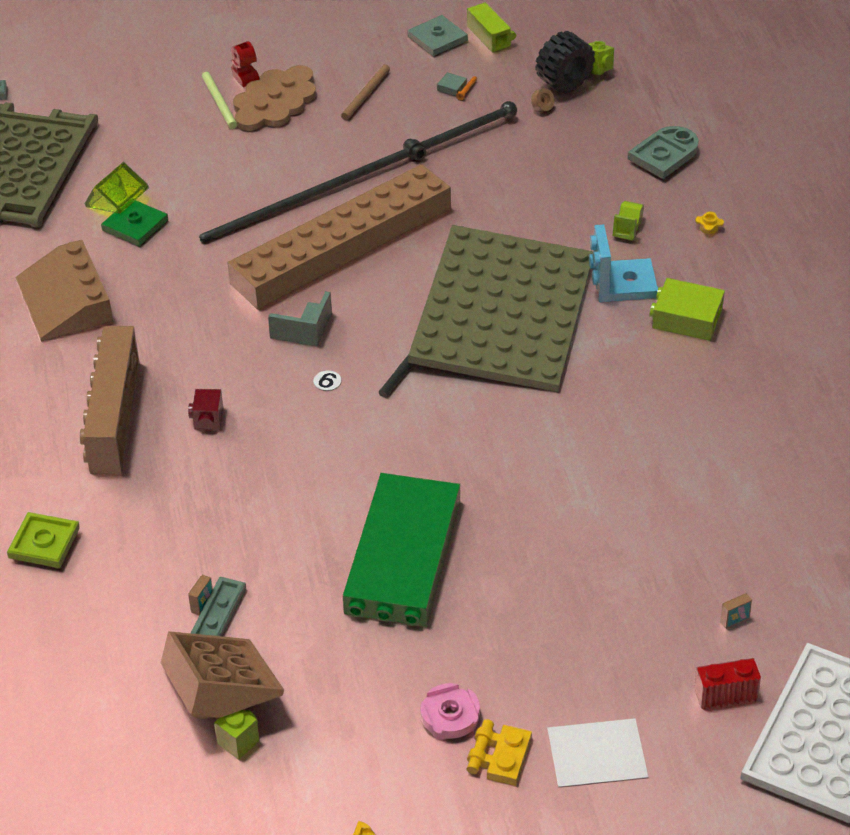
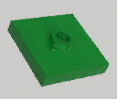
M130 198L101 224L103 231L140 246L168 221V214Z

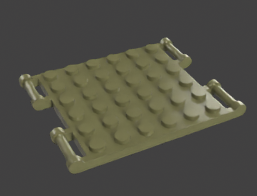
M5 102L0 104V222L11 221L31 224L32 227L36 228L41 227L45 213L92 129L97 127V114L81 115L62 112L61 109H53L49 117L14 112L13 103ZM7 210L19 211V212H26V213H33V214H32V215H29V214L8 212Z

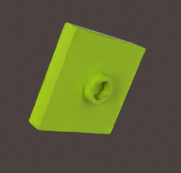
M27 512L7 551L8 558L60 568L80 529L79 521Z

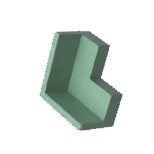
M325 291L320 304L308 302L301 318L270 313L268 316L270 338L318 346L332 315L331 292Z

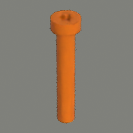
M473 76L462 91L456 94V98L459 101L464 100L466 93L477 81L476 76Z

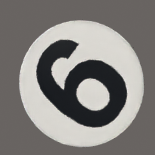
M322 371L314 377L313 382L321 390H333L341 384V376L334 371Z

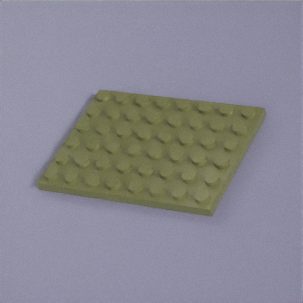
M452 225L408 354V363L558 392L590 272L589 254H593V251Z

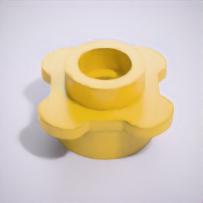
M712 211L695 218V222L700 224V230L706 234L716 233L719 227L724 225V220L719 219L716 213Z

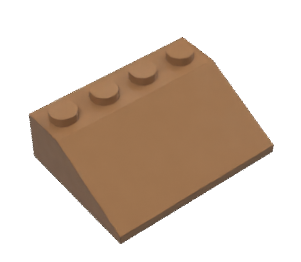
M83 240L69 242L56 247L15 277L41 342L113 322L109 297Z
M168 631L161 665L191 716L198 719L220 718L283 695V687L250 639Z

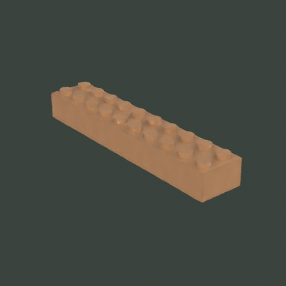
M421 164L228 261L230 285L258 310L450 210L451 187Z

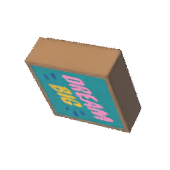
M202 574L188 593L191 613L200 615L213 590L211 577Z
M747 593L722 604L720 623L725 629L750 618L752 599Z

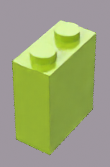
M666 278L663 287L659 286L656 295L657 303H652L649 317L653 318L652 328L711 341L723 310L725 290Z

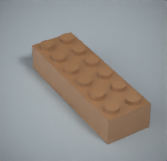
M103 326L102 336L97 337L98 354L94 355L93 364L95 372H91L90 375L92 390L87 391L88 410L83 412L85 428L80 429V444L85 446L83 460L84 463H88L90 474H122L140 360L134 326Z

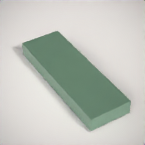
M219 577L191 633L223 636L246 591V583Z

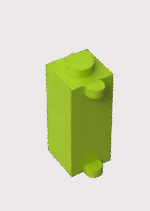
M486 2L467 8V27L491 52L511 46V41L517 36L516 33L511 31V28Z

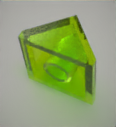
M123 161L94 186L85 202V206L120 214L149 189V186Z

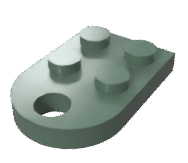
M680 126L664 127L628 151V160L664 179L696 155L699 140L697 135L687 128Z

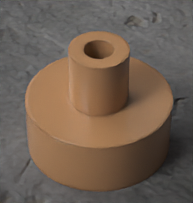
M539 89L532 94L531 104L536 111H548L554 106V95L549 89Z

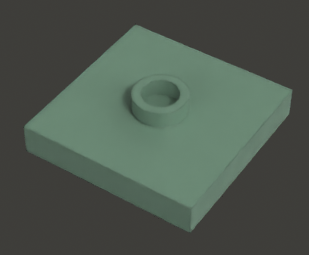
M443 15L407 30L408 37L432 56H436L468 41V34Z

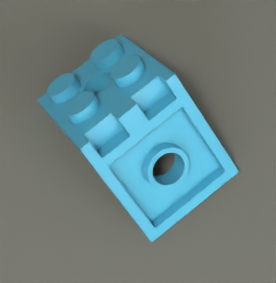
M604 224L594 225V235H590V249L593 250V254H589V266L593 270L592 280L593 285H596V289H598L599 302L656 298L658 287L651 258L611 261Z

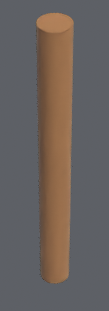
M384 64L343 111L341 114L342 119L348 120L390 71L388 65Z

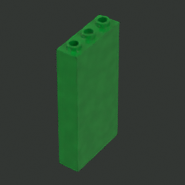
M380 473L343 592L344 614L427 627L461 502L460 484Z

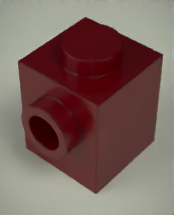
M195 389L193 403H189L188 416L189 419H193L194 429L220 430L224 408L221 389Z

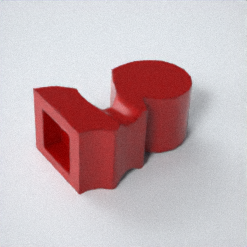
M246 41L231 47L233 57L231 60V71L235 80L242 87H246L252 81L260 80L257 70L251 65V63L257 62L256 53L251 42Z

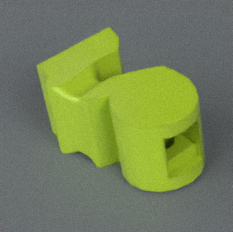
M629 201L622 202L619 215L615 214L612 236L634 240L636 231H638L642 221L644 205Z

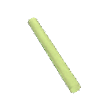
M204 72L202 78L230 129L236 128L237 122L209 72Z

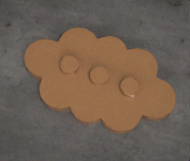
M303 65L292 66L286 71L271 69L262 73L260 80L248 83L246 92L239 93L233 99V108L237 112L235 114L237 127L244 131H255L263 125L279 127L286 124L290 120V116L301 113L304 109V104L311 102L316 97V87L312 83V69Z

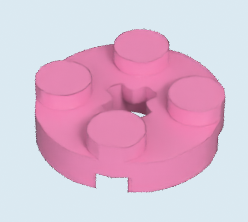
M441 684L430 689L427 697L422 701L420 706L421 720L425 728L437 740L459 738L477 729L480 717V703L475 693L468 688L466 691L460 689L458 684ZM447 707H451L452 710H458L454 714L445 713Z

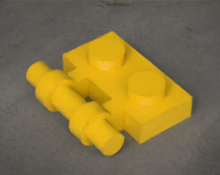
M484 719L482 726L477 728L474 737L476 743L474 748L469 751L467 757L469 763L466 770L471 774H477L480 767L488 769V780L516 786L532 739V731L503 725L500 734L492 731L494 722ZM487 746L495 747L493 755L485 753Z

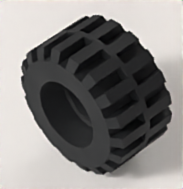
M561 31L544 43L543 48L539 51V56L536 58L535 70L540 79L560 93H569L571 90H576L589 77V73L593 70V64L595 63V51L592 50V46L573 32Z

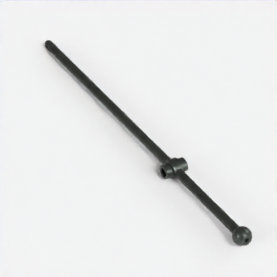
M506 101L501 105L500 109L422 142L416 139H407L403 144V150L204 232L199 236L200 241L203 243L407 157L414 160H422L426 156V149L502 117L511 119L516 116L517 107L514 102Z

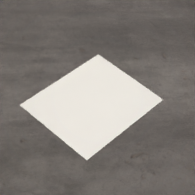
M636 718L547 727L558 787L648 778Z

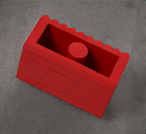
M754 658L696 667L694 690L700 708L703 710L706 707L710 709L712 706L715 708L717 706L722 707L723 704L728 706L729 703L734 705V703L757 701L761 676Z

